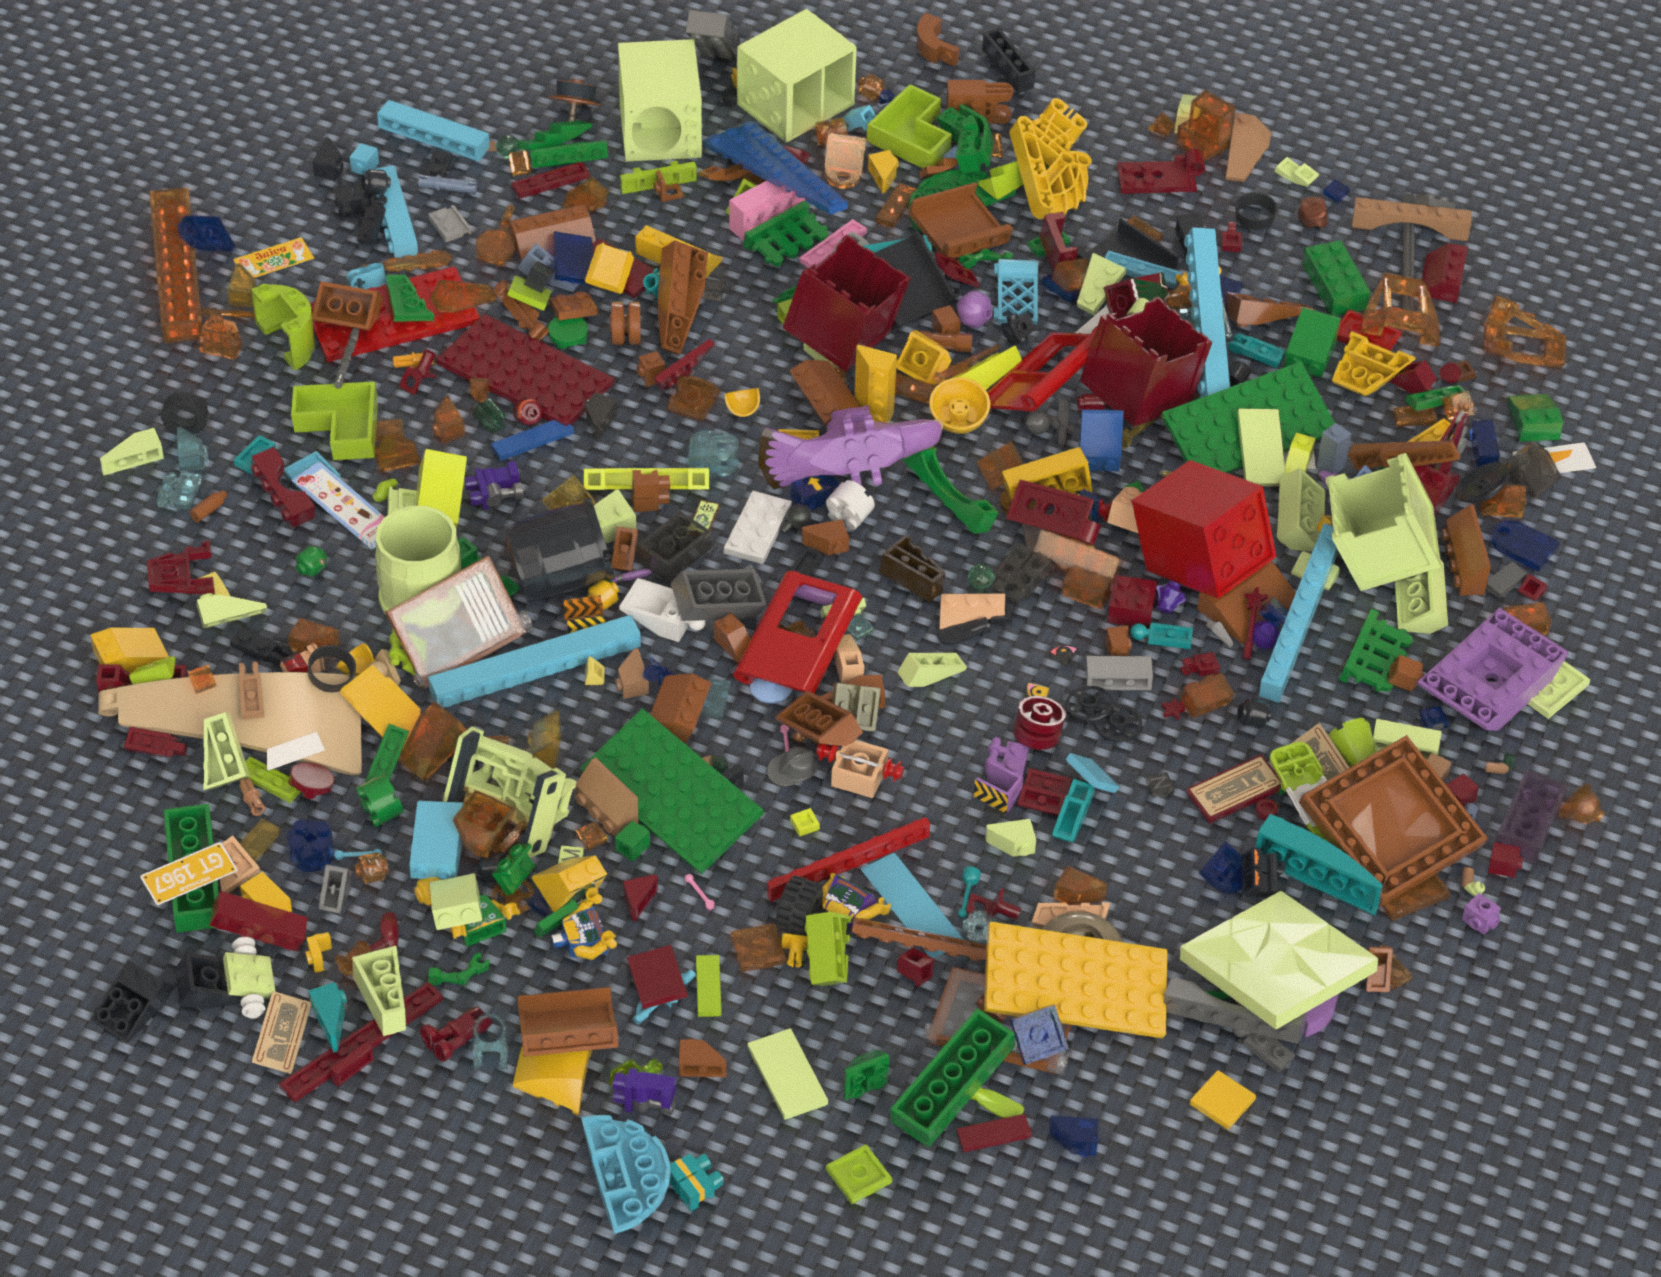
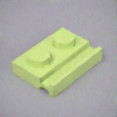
M389 487L387 516L395 510L415 506L417 491L402 488L394 490L393 487Z

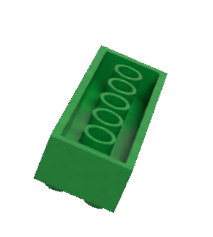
M209 804L164 809L169 863L214 845ZM218 880L172 899L177 933L216 928L209 926L213 903L219 894Z
M977 1008L891 1107V1122L929 1148L1015 1047V1033Z

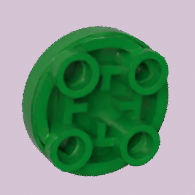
M555 317L548 325V336L559 349H566L578 344L582 345L587 341L588 325L581 317L559 320Z

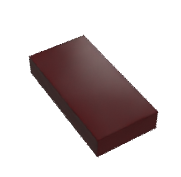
M366 1041L330 1068L332 1082L336 1086H340L374 1060L372 1045Z

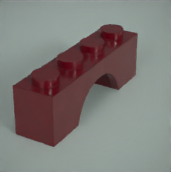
M272 447L253 455L252 465L250 466L251 472L254 477L260 479L261 486L265 492L268 491L273 505L279 507L284 521H288L292 528L314 519L315 506L305 491H291L279 483L278 480L284 474V461L277 450Z
M98 665L96 678L98 694L103 690L133 685L129 677L131 673L127 672L121 665ZM186 665L174 666V674L171 679L188 677Z

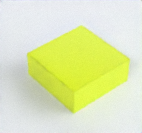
M811 808L790 815V821L799 837L820 830V824Z

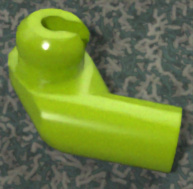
M392 478L379 483L376 492L373 493L374 501H385L388 498L389 487L395 489L398 486L397 480Z

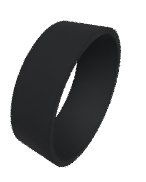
M1258 192L1243 194L1235 203L1237 221L1242 226L1254 230L1269 227L1273 223L1278 209L1273 198ZM1248 205H1259L1268 209L1272 216L1266 219L1255 220L1245 217L1239 210Z
M321 646L312 652L308 660V676L310 681L316 688L325 692H339L345 685L351 682L356 672V663L353 656L339 646ZM322 657H335L343 661L348 667L350 673L349 680L338 685L323 683L314 676L311 666Z

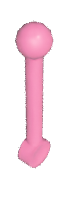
M783 724L780 731L783 733L785 752L789 750V727Z
M687 874L685 881L690 883L705 902V907L708 910L713 909L714 901L706 897L693 880V875Z

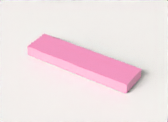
M852 219L802 255L800 263L808 268L815 263L816 268L832 254L839 240L846 234L848 235L853 231L862 237L867 234V228Z

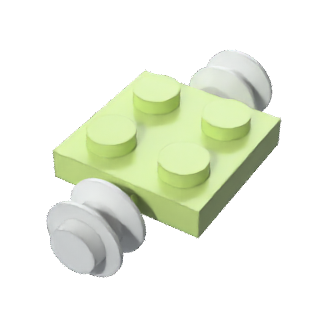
M241 936L232 943L234 952H226L223 957L228 995L245 996L241 1000L242 1014L254 1019L265 1012L264 998H271L272 992H275L270 957L256 955L254 939Z

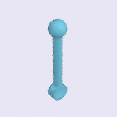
M375 849L374 851L343 853L341 850H337L334 855L337 860H341L343 857L374 855L375 857H380L382 851Z

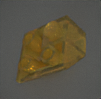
M575 475L541 500L548 510L584 503V499L588 498L592 499V505L597 504Z

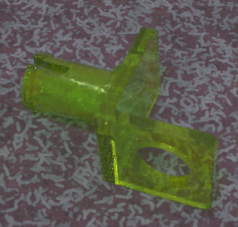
M631 1058L611 1070L608 1085L613 1087L615 1074L623 1070L622 1074L627 1075L630 1068L637 1069V1072L657 1074L662 1072V1064L660 1061L657 1062L658 1059L654 1058L640 1067Z

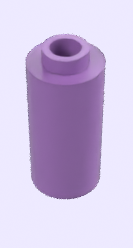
M807 585L797 588L794 597L824 606L832 605L837 596L835 593Z

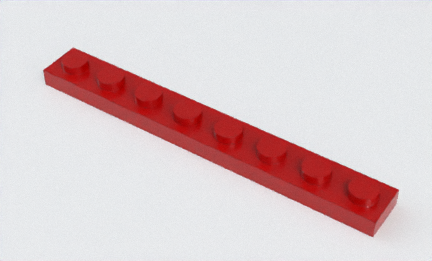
M926 817L914 820L908 825L895 828L881 836H875L864 843L853 845L849 849L836 852L827 858L814 861L800 869H794L783 876L775 877L767 882V897L770 902L780 899L788 881L794 875L819 883L829 879L831 873L841 874L929 838L930 822Z

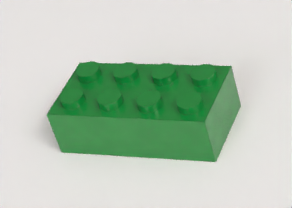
M1341 240L1304 248L1302 266L1330 315L1338 316L1346 314L1348 310L1357 312L1368 309L1371 292Z

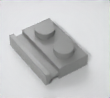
M451 205L449 209L445 207L428 214L429 221L445 242L463 237L465 233L471 234V227L454 205Z

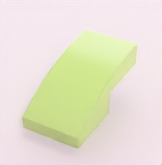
M1288 157L1274 171L1291 182L1307 187L1319 176L1316 171L1305 163L1300 167Z

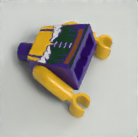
M831 873L830 880L822 887L823 897L821 905L824 912L851 916V923H847V926L853 928L855 917L870 920L879 914L886 915L890 911L891 903L883 905L885 898L880 897L878 903H875L876 900L872 893L844 879V876L840 877L835 873Z

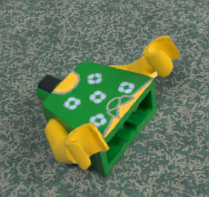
M481 895L482 921L450 927L453 939L462 935L464 944L468 947L505 933V917L507 920H510L512 915L520 914L516 903H509L504 906L494 900H490L487 895Z

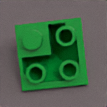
M875 1049L857 1056L845 1069L844 1075L845 1100L858 1098L868 1091L880 1089L888 1084V1053Z

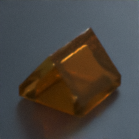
M471 378L470 394L481 405L485 403L489 394L488 379Z

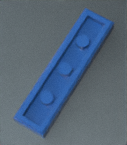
M553 420L491 443V449L499 460L503 461L574 434V428L571 424L565 426Z

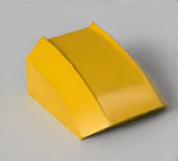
M914 330L911 331L900 358L896 361V368L931 387L942 381L951 358L945 348L924 334Z

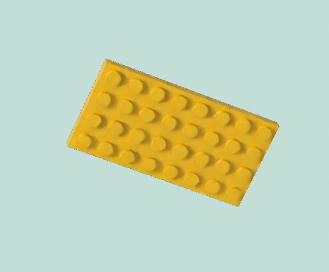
M989 922L987 925L985 1012L1162 1039L1166 1036V1004L1164 1003V994L1167 989V949Z

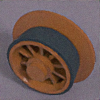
M572 78V81H556L557 95L548 96L551 99L570 103L568 121H575L577 105H601L592 101L594 100L597 87L583 84V80Z

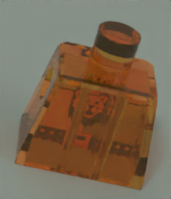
M214 313L211 317L207 318L201 329L199 351L236 360L243 346L237 326L233 321L223 320L222 314Z

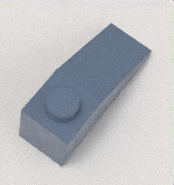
M537 244L531 248L517 267L528 276L531 267L539 261L555 269L549 285L571 292L582 282L579 276Z

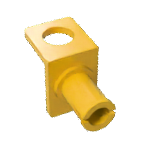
M783 933L782 948L790 949L787 964L793 967L794 960L796 959V968L802 965L803 951H807L808 937Z

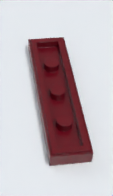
M578 162L511 182V186L518 199L588 179L590 178V173L583 162Z

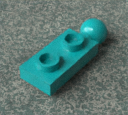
M1137 623L1131 627L1130 634L1135 640L1149 637L1148 644L1191 649L1193 628L1151 623L1150 629H1147L1143 624Z

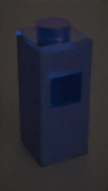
M1473 420L1470 439L1476 468L1487 463L1499 462L1500 451L1493 420Z

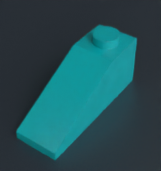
M332 982L308 992L311 1007L334 1053L339 1048L345 1017L344 1003H347V999L343 989L339 990L336 983Z

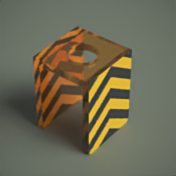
M601 595L564 600V618L567 620L568 634L605 623Z

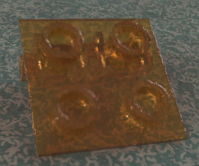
M1012 441L977 461L991 491L1004 484L1002 471L1024 464Z

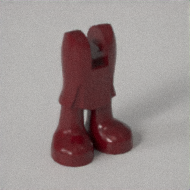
M477 1006L464 1012L455 1020L447 1022L446 1026L436 1030L434 1026L426 1024L420 1028V1034L427 1048L430 1051L434 1050V1054L439 1061L445 1062L452 1057V1053L460 1046L463 1047L470 1039L488 1030L493 1022L487 1015L482 1016L483 1011Z

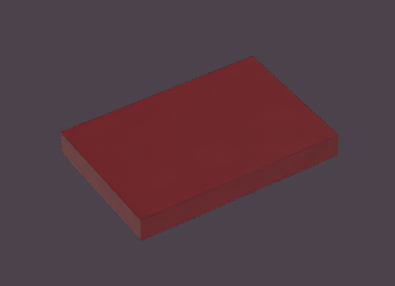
M671 945L627 957L643 1009L688 997Z

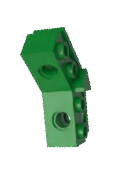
M963 104L959 105L960 111L950 107L937 116L940 129L951 133V140L958 144L956 159L961 174L979 172L981 163H985L986 167H990L994 140L986 118Z

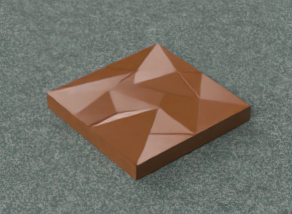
M1407 735L1303 794L1299 801V804L1328 842L1349 855L1383 885L1379 908L1481 848L1488 839Z

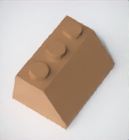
M596 757L592 759L576 783L575 800L580 806H584L589 811L591 817L598 820L608 833L616 836L632 820L638 824V797Z

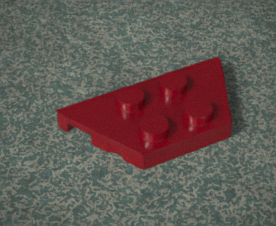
M708 339L655 376L656 386L661 391L667 387L671 389L679 382L678 379L681 377L687 378L693 372L692 369L715 345L714 342Z

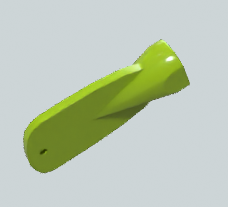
M982 1087L971 1098L1002 1119L1021 1115L1024 1111V1107L1021 1104Z

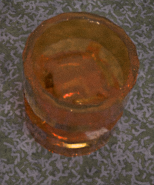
M843 117L831 119L830 122L824 120L815 123L816 138L820 146L832 144V141L835 143L847 141V127Z

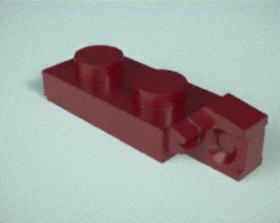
M135 727L129 728L124 744L125 750L165 758H173L174 754L186 756L188 750L186 744L177 742L178 739L171 734Z

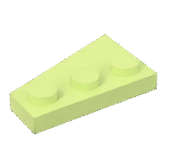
M1093 253L1077 301L1078 308L1095 315L1106 300L1103 287L1120 282L1126 274V268Z

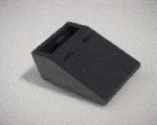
M127 960L92 1016L91 1021L128 1043L164 1006L175 987L143 967Z

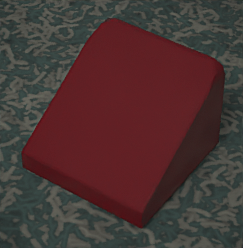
M1528 574L1517 592L1536 602L1548 589V586L1543 581Z

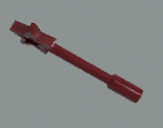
M1258 587L1255 588L1253 594H1244L1245 598L1249 600L1246 606L1247 609L1250 610L1252 608L1247 641H1245L1242 659L1244 660L1251 659L1252 637L1257 607L1263 610L1262 602L1269 598L1267 594H1260Z
M1216 672L1205 680L1200 687L1178 703L1176 698H1173L1171 703L1162 702L1161 707L1165 710L1163 717L1173 716L1179 720V713L1185 711L1186 708L1184 704L1206 688L1209 689L1222 679L1221 675Z

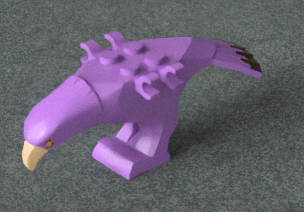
M868 405L833 411L831 422L826 426L827 433L809 440L765 427L760 436L759 468L768 485L774 490L791 485L803 478L816 475L850 474L851 481L861 485L859 472L871 470L873 484L880 485L882 484L880 468L888 467L901 458H907L938 443L943 429V421L941 419H918L894 424L873 422Z

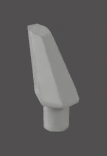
M1209 620L1207 627L1212 630L1217 638L1231 648L1233 641L1220 621L1214 622Z

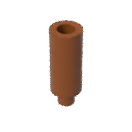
M224 490L219 493L213 492L189 511L192 519L198 523L224 504L227 493Z

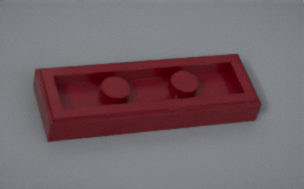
M1025 1114L962 1127L956 1130L963 1153L1032 1137Z

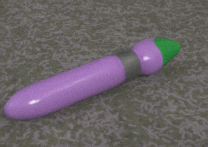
M640 569L618 574L614 580L609 582L613 581L616 584L649 576L652 570Z

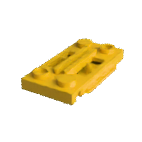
M371 665L340 690V694L382 738L388 724L409 731L401 753L432 729V725L420 713V708L391 678L385 677L374 665Z

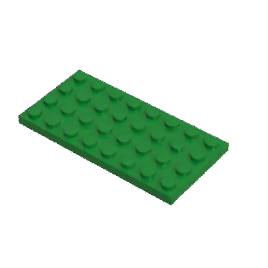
M1302 361L1164 411L1161 414V418L1185 463L1191 460L1225 473H1231L1243 468L1237 417L1238 409H1278L1283 453L1290 450L1296 433L1314 437L1316 441L1322 438V433L1335 424Z
M643 708L580 767L583 773L591 760L596 757L638 797V821L701 875L764 814L760 806Z

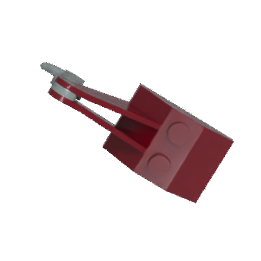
M1458 410L1440 441H1449L1452 436L1451 440H1453L1461 456L1467 439L1463 437L1467 431L1465 424L1468 414ZM1453 461L1442 462L1441 466L1436 463L1413 466L1433 504L1435 517L1459 483L1460 475L1450 471Z

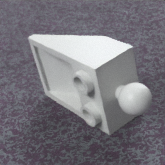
M637 578L619 606L621 611L631 615L634 620L658 636L676 642L680 641L688 626L695 631H699L705 626V620L682 621L672 588Z

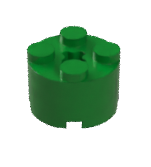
M386 775L377 776L355 788L361 799L360 804L365 813L369 812L372 814L369 817L375 828L404 813L399 798H396L395 790Z

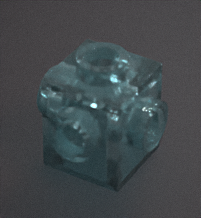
M974 910V913H969L968 919H964L963 933H967V939L985 944V941H987V925L989 922H996V916L987 915V911ZM982 925L983 928L977 929L975 926Z

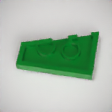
M386 275L385 282L394 321H434L433 312L427 309L426 302L419 298L416 288L406 275Z

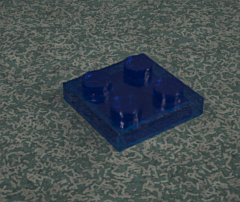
M1054 1004L1009 1019L1015 1033L1023 1064L1027 1065L1069 1050Z

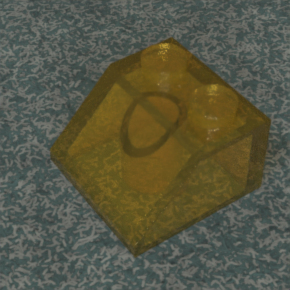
M555 710L534 723L533 732L529 731L528 745H530V748L525 750L532 754V758H538L551 769H555L557 766L561 742L560 711Z

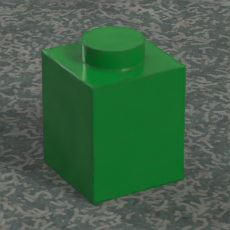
M633 820L615 836V851L632 862L650 846V831Z

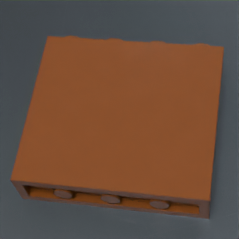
M976 182L912 200L908 213L909 216L926 235L935 249L943 255L957 258L1009 242L1013 228L1010 224L1001 226L975 194Z
M611 987L517 996L524 1057L618 1047L617 1023L614 1019Z

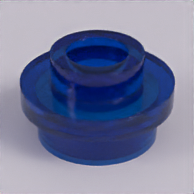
M890 88L887 90L883 89L879 94L880 105L892 101L895 94L892 93Z

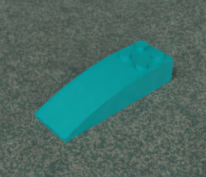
M1272 814L1268 816L1258 831L1255 848L1261 849L1263 854L1276 853L1277 859L1285 862L1284 874L1374 916L1377 914L1383 885L1349 855L1326 840L1302 827L1285 821L1283 818Z

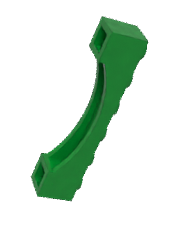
M934 446L907 458H901L908 468L919 476V479L943 501L945 506L954 512L956 517L971 532L978 534L990 531L998 511L987 500L974 501L963 495L952 485L939 464L936 456L937 449Z

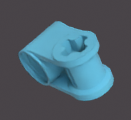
M373 263L365 267L353 269L347 274V282L351 287L359 288L358 286H360L361 289H369L386 284L382 263Z

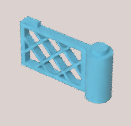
M998 259V263H994V275H998V308H994V319L998 320V323H1003L1007 321L1006 317H1002V313L1009 310L1011 313L1019 315L1028 310L1033 314L1031 319L1034 325H1037L1038 260ZM1002 281L1011 282L1014 285L1007 288L1002 284ZM1024 282H1033V286L1029 289L1022 284ZM1019 288L1023 293L1017 296L1012 291ZM1009 295L1014 300L1007 303L1002 298ZM1027 295L1033 299L1029 304L1022 300ZM1019 303L1023 308L1017 311L1012 306Z

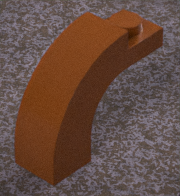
M925 13L917 26V48L924 58L934 64L940 60L956 66L959 62V48L937 38L941 34L942 19Z

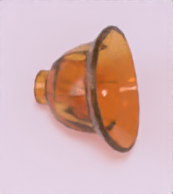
M1585 783L1565 802L1558 816L1560 819L1571 818L1580 823H1590L1592 821L1599 823L1605 812L1601 810L1599 798L1592 791L1591 783Z

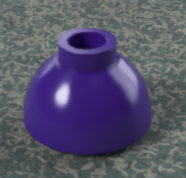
M1268 620L1257 622L1254 625L1253 644L1261 649L1275 647L1280 635L1279 628L1275 623Z

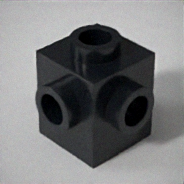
M1029 312L1019 315L1017 313L1011 314L1006 317L1007 321L1001 323L1003 335L1008 342L1016 341L1020 343L1028 339L1027 335L1036 331Z

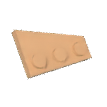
M1038 903L1032 920V927L1042 929L1054 917L1071 911L1090 912L1106 919L1110 903H1102V905H1090V903H1081V905Z

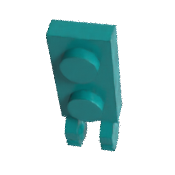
M1236 333L1233 337L1234 341L1229 342L1227 345L1229 350L1235 354L1241 353L1275 368H1278L1286 356L1285 350L1254 337L1241 335V333Z

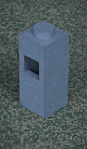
M1337 423L1322 433L1317 468L1332 474L1334 472L1338 474L1346 467L1352 433Z

